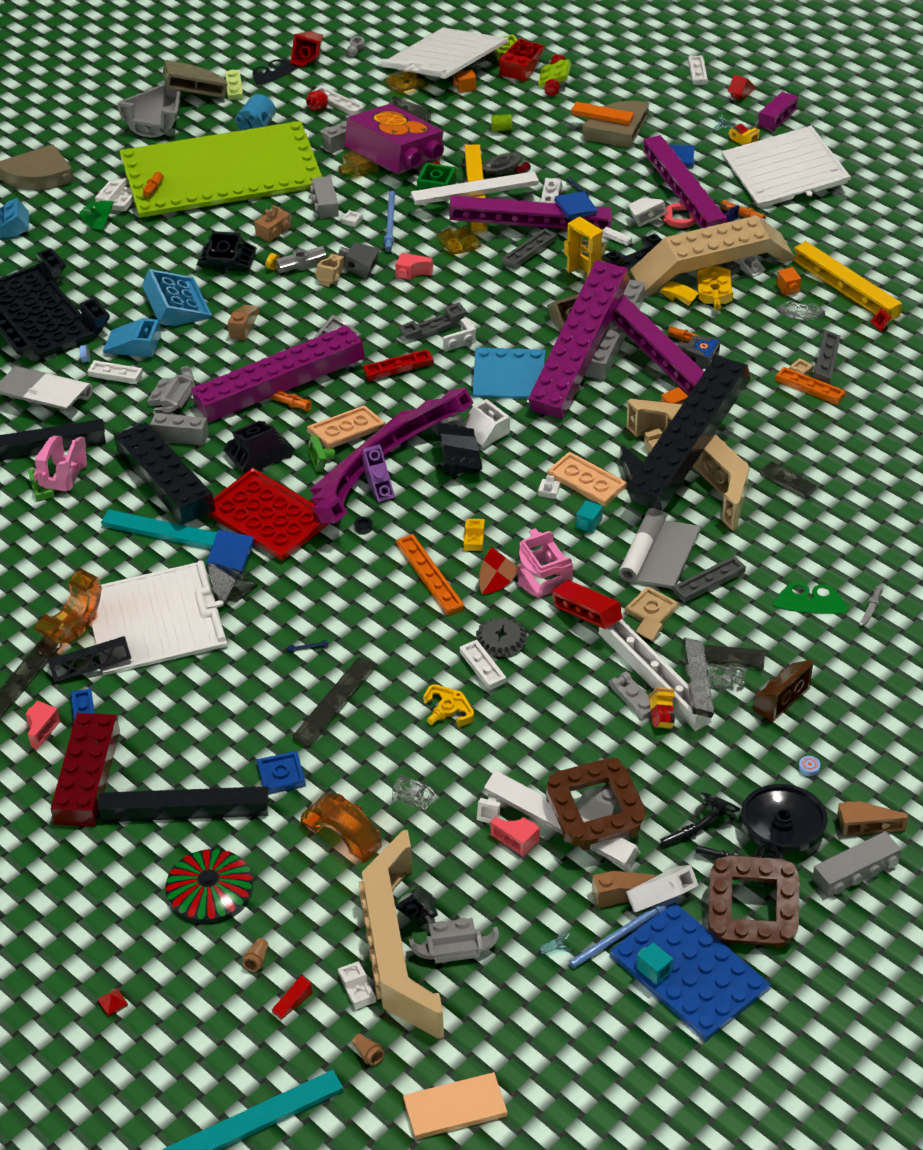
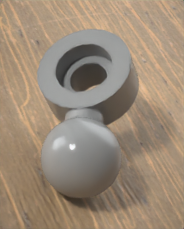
M355 36L350 39V46L346 50L348 56L354 57L357 55L358 50L365 46L364 38Z

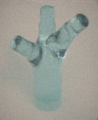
M722 115L719 116L721 120L715 119V122L719 123L715 126V129L720 127L733 128L737 125L725 120Z
M567 931L563 936H559L557 939L539 946L540 953L543 955L553 950L570 952L571 948L563 945V942L571 935V932Z

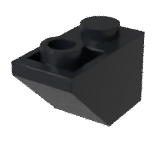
M421 886L404 895L395 905L398 911L419 926L428 923L431 919L438 916L432 894Z

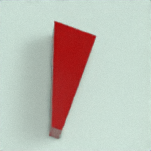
M301 975L272 1008V1012L281 1020L284 1019L313 994L311 982Z

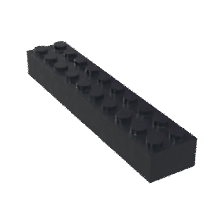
M717 355L714 357L627 485L631 501L660 511L665 509L750 381L747 364Z

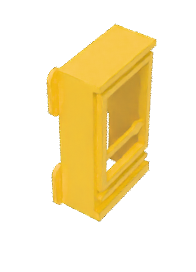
M580 216L568 223V240L564 241V254L567 256L568 273L580 268L587 272L588 277L595 260L601 261L603 230ZM582 235L588 238V249L582 246ZM582 250L589 253V258L582 254Z

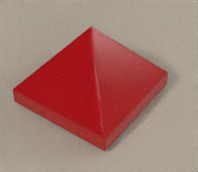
M880 308L870 322L882 332L892 317Z
M118 988L97 999L108 1016L128 1006L127 1001Z

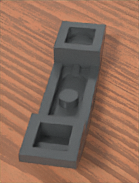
M458 302L444 308L445 314L420 324H416L413 320L399 326V330L406 339L427 338L457 324L467 315V311Z

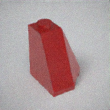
M312 31L294 34L290 63L303 67L318 57L323 34Z

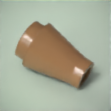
M262 938L257 939L253 946L243 955V966L247 970L256 972L263 967L269 945L266 940Z
M357 1034L353 1038L352 1045L355 1046L366 1064L374 1066L382 1061L385 1053L380 1044L366 1038L362 1034Z

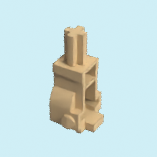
M331 254L328 259H324L317 264L315 274L316 279L321 281V285L329 287L331 283H336L339 280L340 273L344 270V256Z

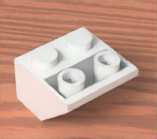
M486 399L472 407L461 427L466 426L467 428L474 429L478 446L483 449L510 433V417Z

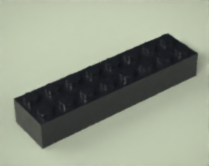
M146 422L114 435L119 455L182 525L216 511L213 493Z

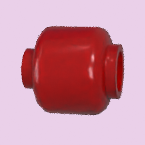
M322 90L312 91L306 97V105L312 111L325 109L329 101L327 94Z

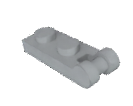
M627 671L620 674L619 678L614 677L609 680L611 689L642 720L651 716L649 696L631 678Z

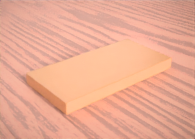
M364 405L307 426V432L312 436H318L320 443L329 450L380 430L386 423Z
M568 452L547 470V475L554 476V480L604 507L627 488L626 481L571 452Z
M494 1072L403 1095L415 1140L507 1117V1109Z

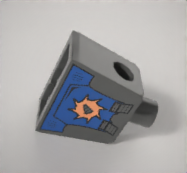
M692 336L689 344L679 342L678 347L703 370L707 369L716 355H719L721 339Z

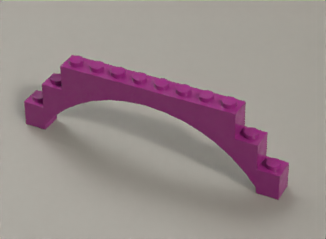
M467 388L451 389L441 399L426 400L415 410L401 411L312 486L310 491L313 495L311 499L315 505L313 509L321 524L337 523L348 513L344 507L345 498L354 483L364 473L362 449L380 444L384 456L396 446L426 428L458 413H463L474 403Z

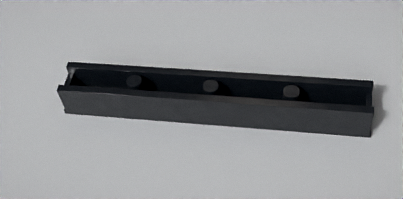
M103 419L0 435V461L38 455L48 439L53 436H62L64 450H69L72 440L78 437H85L86 447L106 444Z
M268 786L104 792L99 793L98 811L101 822L268 816L269 788Z

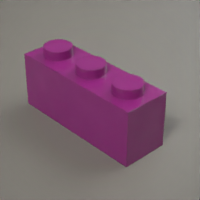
M782 91L766 107L759 111L758 125L775 131L797 110L798 97Z

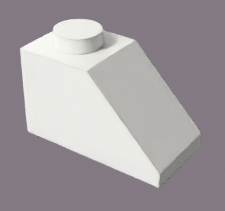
M641 198L628 205L638 227L668 213L664 201L660 199Z

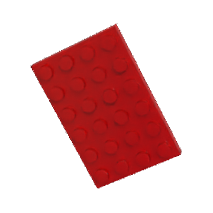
M254 468L213 498L216 511L207 514V516L235 533L254 537L253 544L281 561L285 560L329 525L321 524L313 509L315 505Z

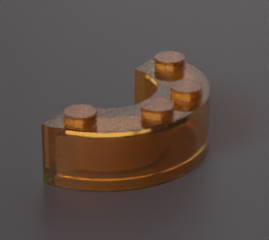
M81 568L69 581L70 595L64 608L54 616L44 614L33 628L37 633L56 643H67L78 636H82L90 622L97 616L102 586L97 576Z
M322 794L301 815V823L316 833L323 826L333 830L345 842L349 853L365 863L382 847L380 832L365 816L362 808L358 804H352L341 794Z

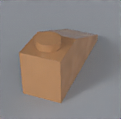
M243 305L233 311L228 321L230 338L246 340L261 307Z
M856 801L839 803L837 819L842 837L883 833L885 831H906L908 815Z
M610 871L592 875V893L598 909L630 902L626 891L654 878L655 875Z

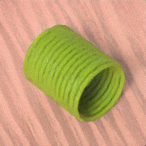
M511 114L492 115V132L512 131Z

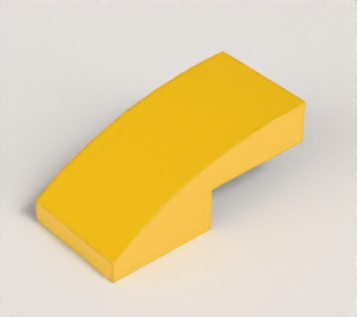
M668 281L660 290V293L670 300L674 301L677 298L688 306L692 304L699 294L690 287Z
M466 519L464 551H483L485 519Z

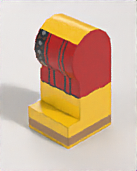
M738 124L729 130V136L733 141L746 145L759 141L760 130L757 128L750 130L743 124Z
M657 687L649 695L654 727L671 729L674 726L675 715L672 701L675 697L674 689Z

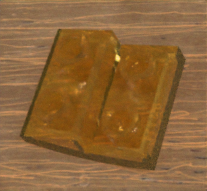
M404 70L400 74L393 73L388 75V78H384V82L388 87L397 93L425 85L424 79L418 78L415 72H405Z
M467 224L455 231L450 227L437 234V237L450 254H462L482 247L480 241Z

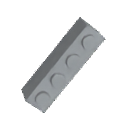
M885 831L815 865L812 880L827 898L834 894H840L844 889L852 885L856 886L866 878L874 877L887 868L895 867L899 863L901 848Z

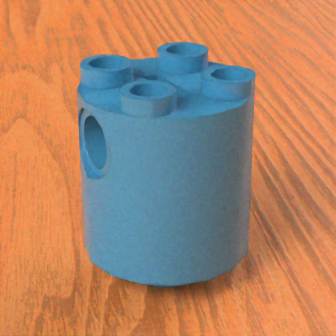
M262 94L252 95L235 117L237 126L240 130L267 126L275 116V105L268 97Z

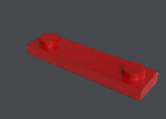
M428 349L364 365L363 372L368 381L434 364V359Z

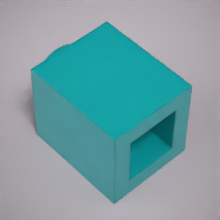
M586 500L576 514V528L594 533L603 519V506Z
M653 942L647 948L644 947L639 951L637 955V969L657 985L672 972L673 958Z

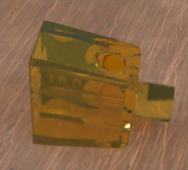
M352 150L343 155V165H340L338 170L341 175L349 173L354 178L378 172V165L373 160Z

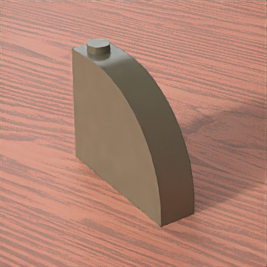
M169 60L164 61L162 75L166 88L225 98L227 81L220 75L194 65Z
M621 101L603 106L634 112V118L630 125L589 118L582 127L584 140L631 148L648 117L649 102Z
M54 144L0 161V179L16 188L43 190L74 182L72 168Z

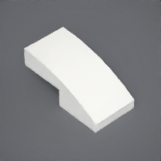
M359 961L338 968L339 976L355 1010L376 1002V996L367 981L366 973Z

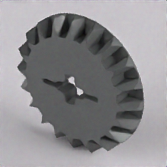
M505 153L492 157L483 163L482 170L484 173L491 175L504 173L514 169L521 163V155L518 153Z
M498 617L496 620L491 618L489 622L484 621L483 625H479V629L476 631V640H478L489 655L505 657L519 652L525 646L527 633L525 632V627H522L520 622L516 623L515 619L509 620L507 617L500 619ZM503 633L504 635L501 637V639H500V641H499V637H498V636H500V634Z

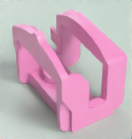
M62 436L50 437L35 458L34 481L38 480V484L46 489L71 490L73 488V481L81 469H85L87 466L85 437H78L72 440L67 455L64 454ZM51 455L53 463L57 465L53 478L49 476L47 462Z
M535 528L529 530L531 534L529 538L520 542L519 556L521 564L517 565L520 568L517 577L519 587H523L531 595L540 598L551 594V590L567 580L573 582V563L571 558L564 557L554 543L551 531L539 533ZM541 545L540 549L530 551V548ZM545 561L549 563L543 566L540 565V563H543ZM554 574L560 575L543 582L541 586L534 578V576L542 579Z

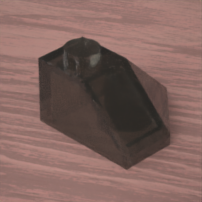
M212 562L208 564L212 591L219 595V600L225 603L229 601L237 603L258 586L257 583L245 575L228 570V567Z

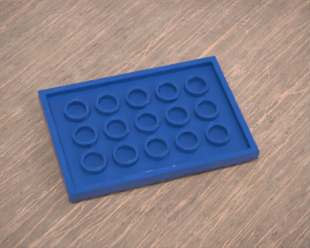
M675 902L667 906L665 911L658 913L610 950V956L706 1042L771 988V984ZM653 942L673 958L672 972L657 985L637 969V955L639 951L644 947L647 948Z

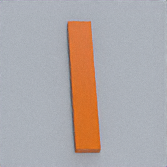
M414 534L396 540V545L445 614L450 616L465 610V605Z

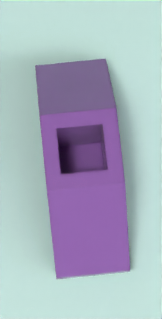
M381 445L362 449L364 472L368 486L376 501L381 502L395 498Z

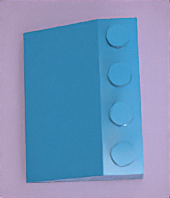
M148 269L142 287L159 320V324L178 326L212 317L194 277Z
M476 348L473 397L528 399L545 365V350Z

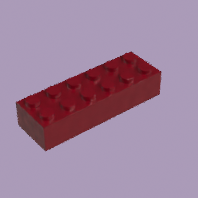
M76 713L50 808L54 825L96 827L99 816V793L105 792L120 733L117 715Z

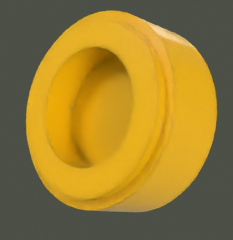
M271 253L266 259V268L275 270L277 268L275 260L280 258L279 255Z

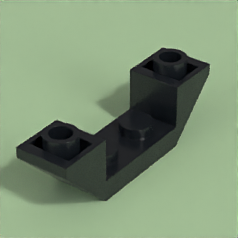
M654 233L642 238L641 250L624 257L614 250L602 255V259L606 263L628 268V272H630V269L663 239Z

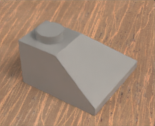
M606 785L585 790L576 804L580 815L588 820L621 812L611 788Z

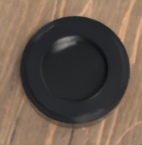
M359 517L354 521V529L359 534L370 533L373 529V522L368 517Z

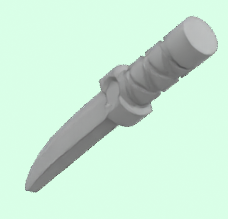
M876 586L872 598L868 601V608L859 624L860 626L865 625L870 620L875 608L878 607L879 599L884 590L882 586Z

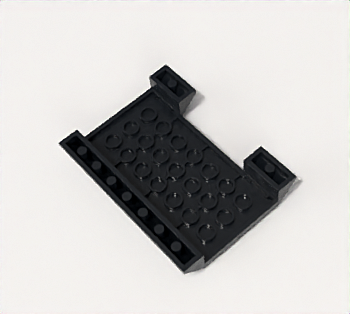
M52 248L36 253L38 264L0 278V333L18 355L34 361L44 359L98 337L110 319V314L96 298L80 303V313L55 284L65 269L66 264Z

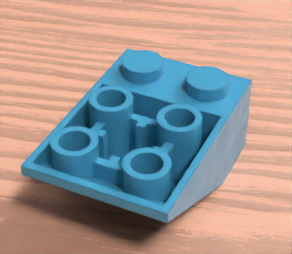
M18 198L10 200L0 207V239L17 237L29 230V210Z
M142 318L112 329L103 353L153 357L161 338L159 320Z

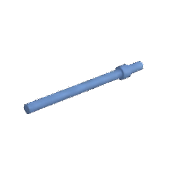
M394 191L389 192L387 229L384 237L385 251L387 252L392 250V244L394 243Z
M678 896L653 905L651 909L571 959L569 961L570 966L573 969L652 919L658 913L665 911L667 906L679 901Z

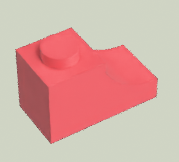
M401 253L395 263L396 277L412 280L416 276L432 275L433 258Z
M36 701L27 710L26 718L28 726L31 728L28 732L31 747L38 750L61 722L57 708Z
M495 817L490 821V835L523 857L540 841V828L536 823L524 817L517 821H506Z

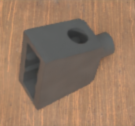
M355 242L350 250L341 247L338 255L344 256V267L367 279L378 260L380 249Z

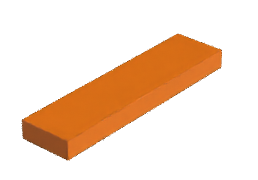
M575 102L571 109L572 115L630 125L634 118V112Z
M783 367L775 376V381L835 405H838L846 396L845 390Z

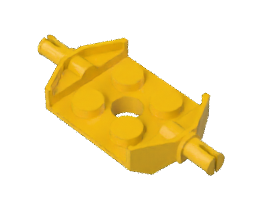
M714 265L697 270L699 300L704 304H714V309L717 310L718 308L720 310V304H727L733 299L730 269Z

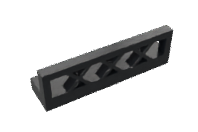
M119 637L48 659L54 682L132 659L126 637ZM124 646L125 657L116 658L111 655L115 648ZM102 652L108 655L102 664L92 661L95 654ZM110 657H112V658L115 659V660H112V661H109V662H108V660H109ZM83 658L89 661L83 670L73 667L78 659ZM91 663L96 665L93 667H89ZM64 664L69 667L66 675L57 677L56 666Z

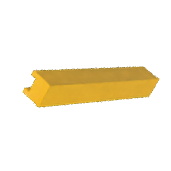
M480 144L464 145L467 182L483 180ZM485 194L470 197L485 198ZM471 222V231L487 230V223Z
M807 241L794 247L796 257L793 258V261L875 315L882 308L892 317L890 321L900 317L902 303Z

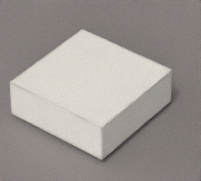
M349 210L341 218V223L356 227L363 220V214Z

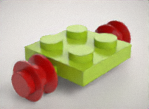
M556 54L552 57L550 64L542 67L538 85L540 88L544 87L547 95H557L560 88L559 82L568 79L571 66L570 60H566L561 54Z

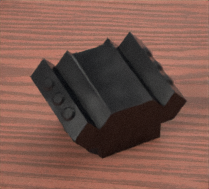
M212 231L209 241L203 246L196 265L203 269L206 267L226 271L240 269L245 272L250 269L257 247L245 242L240 233Z
M259 420L232 432L234 439L227 441L223 451L243 473H247L252 468L261 471L262 468L274 462L280 463L284 455L291 458L295 448L273 425H268L265 421Z
M438 422L440 456L444 474L454 476L459 473H475L476 471L483 470L474 429Z

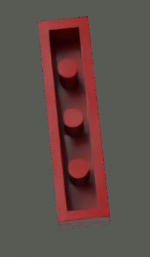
M570 580L551 590L556 608L603 629L609 628L623 618L621 605L617 600Z

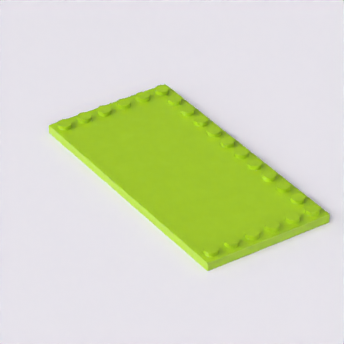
M301 121L120 150L121 160L139 218L310 189V185H313L312 178L322 177ZM155 172H161L164 178L159 183L158 189L154 190L149 197L143 195L142 192L147 185V180L151 179Z

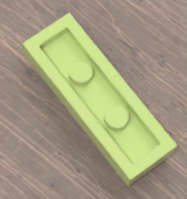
M240 70L225 71L228 100L243 99Z

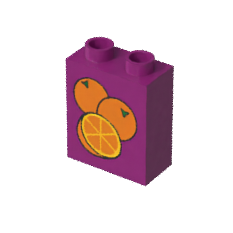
M389 103L347 117L344 146L394 173L400 174L425 165V163L439 160L444 152V145L442 144L444 131Z

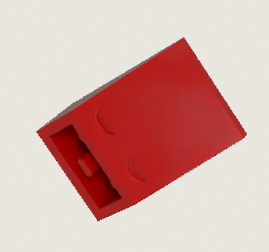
M518 39L499 59V75L526 82L533 74L545 46L536 42L532 43L524 39Z

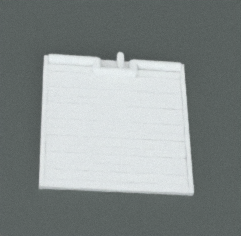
M443 27L389 59H383L380 66L446 79L509 42V39Z
M812 126L721 151L722 156L760 208L791 200L795 195L804 192L810 197L812 196L811 190L818 192L846 184L848 180H851V176Z
M204 561L84 589L96 645L125 636L132 658L102 668L104 676L228 646L217 607L223 606L224 602L222 600L215 601ZM124 646L115 648L111 655L116 658L125 657ZM102 652L98 653L102 664L108 655ZM110 657L109 660H108V662H109V661H112V660H115V659L112 658V657Z

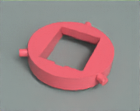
M681 201L666 207L668 213L664 215L663 222H666L668 225L676 228H687L697 223L690 212V219H673L672 210H687Z

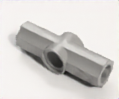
M323 246L310 250L297 249L293 252V255L276 259L275 262L278 272L283 273L293 269L299 271L306 270L309 265L327 259L325 249Z

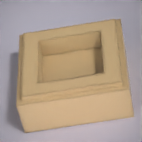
M800 358L789 366V369L804 375H808L814 368V365Z
M645 616L636 633L654 642L664 626L660 622Z

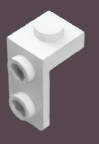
M545 178L541 202L555 203V196H558L563 191L561 180Z
M468 318L461 319V331L443 337L444 351L476 343V328Z

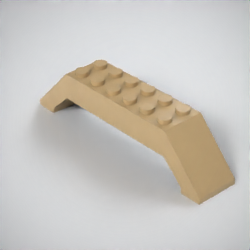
M756 215L665 237L630 269V273L634 280L645 282V295L657 293L659 288L677 274L763 253H769L776 257L778 262L791 260L794 258V255L782 234Z
M630 399L627 401L626 428L636 437L645 436L646 432L660 429L663 433L682 404ZM714 433L693 465V468L724 497L722 521L732 531H735L738 527L747 494L749 465Z
M403 830L362 871L363 881L359 882L360 901L363 908V919L366 926L373 979L376 984L377 1000H382L383 1009L430 1035L442 1039L444 1038V1023L440 994H433L409 979L407 975L393 898V891L407 874H413L408 830Z

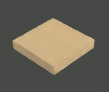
M647 586L625 607V613L641 622L645 616H648L663 624L679 608V603Z

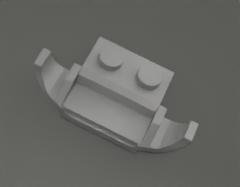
M189 366L181 367L182 375H176L175 378H163L158 382V385L147 400L150 407L162 405V407L154 409L156 413L167 414L183 407L192 392L191 388L195 387L194 376Z
M460 918L454 921H438L428 924L430 936H427V944L425 945L417 944L414 939H409L412 951L417 956L424 959H433L435 963L480 957L479 953L487 951L495 945L499 937L498 927H493L489 935L481 936L480 929L475 930L472 918Z

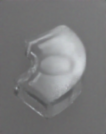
M790 300L777 306V312L793 319L813 320L825 316V311L815 303L804 305Z

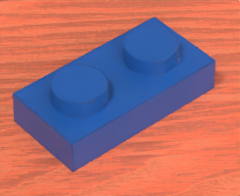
M91 689L71 692L74 720L76 713L95 714Z

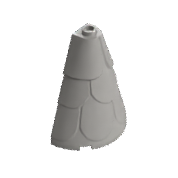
M164 84L124 99L118 103L120 116L130 126L129 129L138 135L149 138L162 136L172 128L177 119L180 90L166 88Z

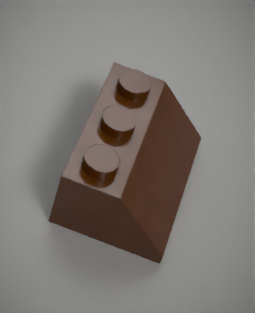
M805 660L792 663L786 669H782L774 680H770L762 691H758L753 698V711L773 723L810 689L813 661Z

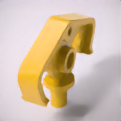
M440 685L428 687L423 696L425 704L433 700L432 696L434 694H439L442 698L438 703V707L433 709V714L427 718V722L430 725L434 724L437 720L443 721L446 717L455 715L456 711L466 713V716H459L457 718V726L459 728L474 721V711L461 691Z

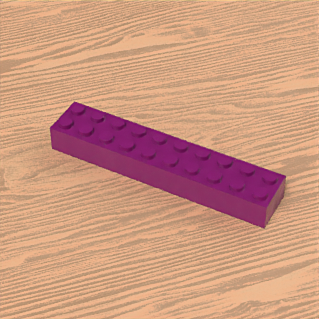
M595 260L528 398L531 410L564 419L630 281L628 268Z
M347 325L340 327L332 332L325 333L322 336L310 339L307 342L295 345L290 349L278 352L275 355L263 358L253 364H248L243 368L231 371L228 374L191 388L194 404L202 415L207 418V421L212 422L268 399L275 393L285 392L365 359L363 342Z

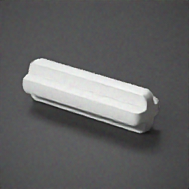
M608 227L603 229L602 235L626 246L632 243L630 236Z

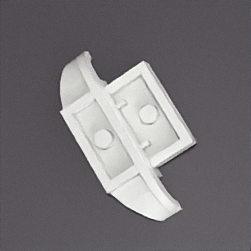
M127 178L109 181L95 197V202L114 201L111 210L126 211L134 202L131 189L126 186L129 185Z

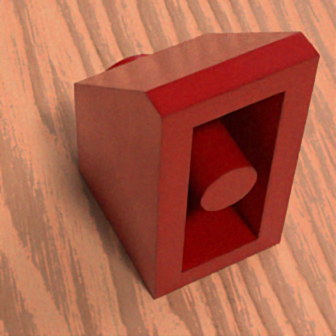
M734 74L728 92L736 100L740 98L746 99L756 86L748 78Z

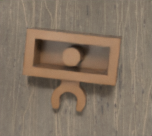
M274 205L271 206V211L266 209L265 215L254 222L255 234L268 242L292 227L290 213Z

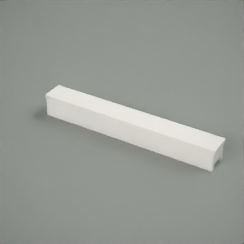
M622 619L607 629L599 627L598 634L654 690L657 687L674 689L673 709L695 731L712 723V708Z
M496 770L493 771L492 776L484 787L489 791L488 794L563 834L551 804L546 801L545 796ZM582 817L583 822L590 821ZM622 837L598 842L590 846V850L627 870H630L637 856L641 853L635 844Z

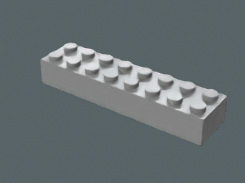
M630 279L623 294L638 309H640L645 299V282ZM612 320L584 376L601 380L606 379L627 336Z

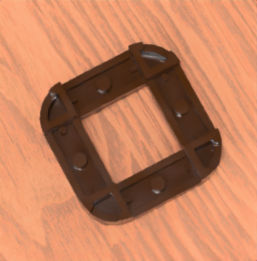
M604 759L558 771L548 778L546 801L551 804L563 832L562 838L566 843L569 842L575 846L582 847V850H589L591 844L628 834L630 838L635 837L643 827L646 814L645 807L627 769L621 764L619 759ZM601 783L610 786L621 812L583 822L571 791Z
M745 856L718 858L711 868L709 878V931L726 946H730V943L768 945L775 946V949H781L789 944L796 937L799 927V875L795 865L792 862L776 858ZM732 880L775 882L776 921L731 919Z

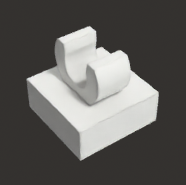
M547 475L546 479L541 481L538 496L556 499L560 489V482L554 481V476Z
M490 797L488 799L480 798L476 820L490 823L495 817L499 818L501 803L497 802L498 799Z

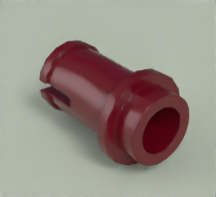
M526 161L520 166L515 167L513 175L528 172L531 169L530 163Z

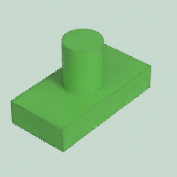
M318 436L310 437L308 452L316 473H322L326 459L335 458L334 448L329 450L322 448Z

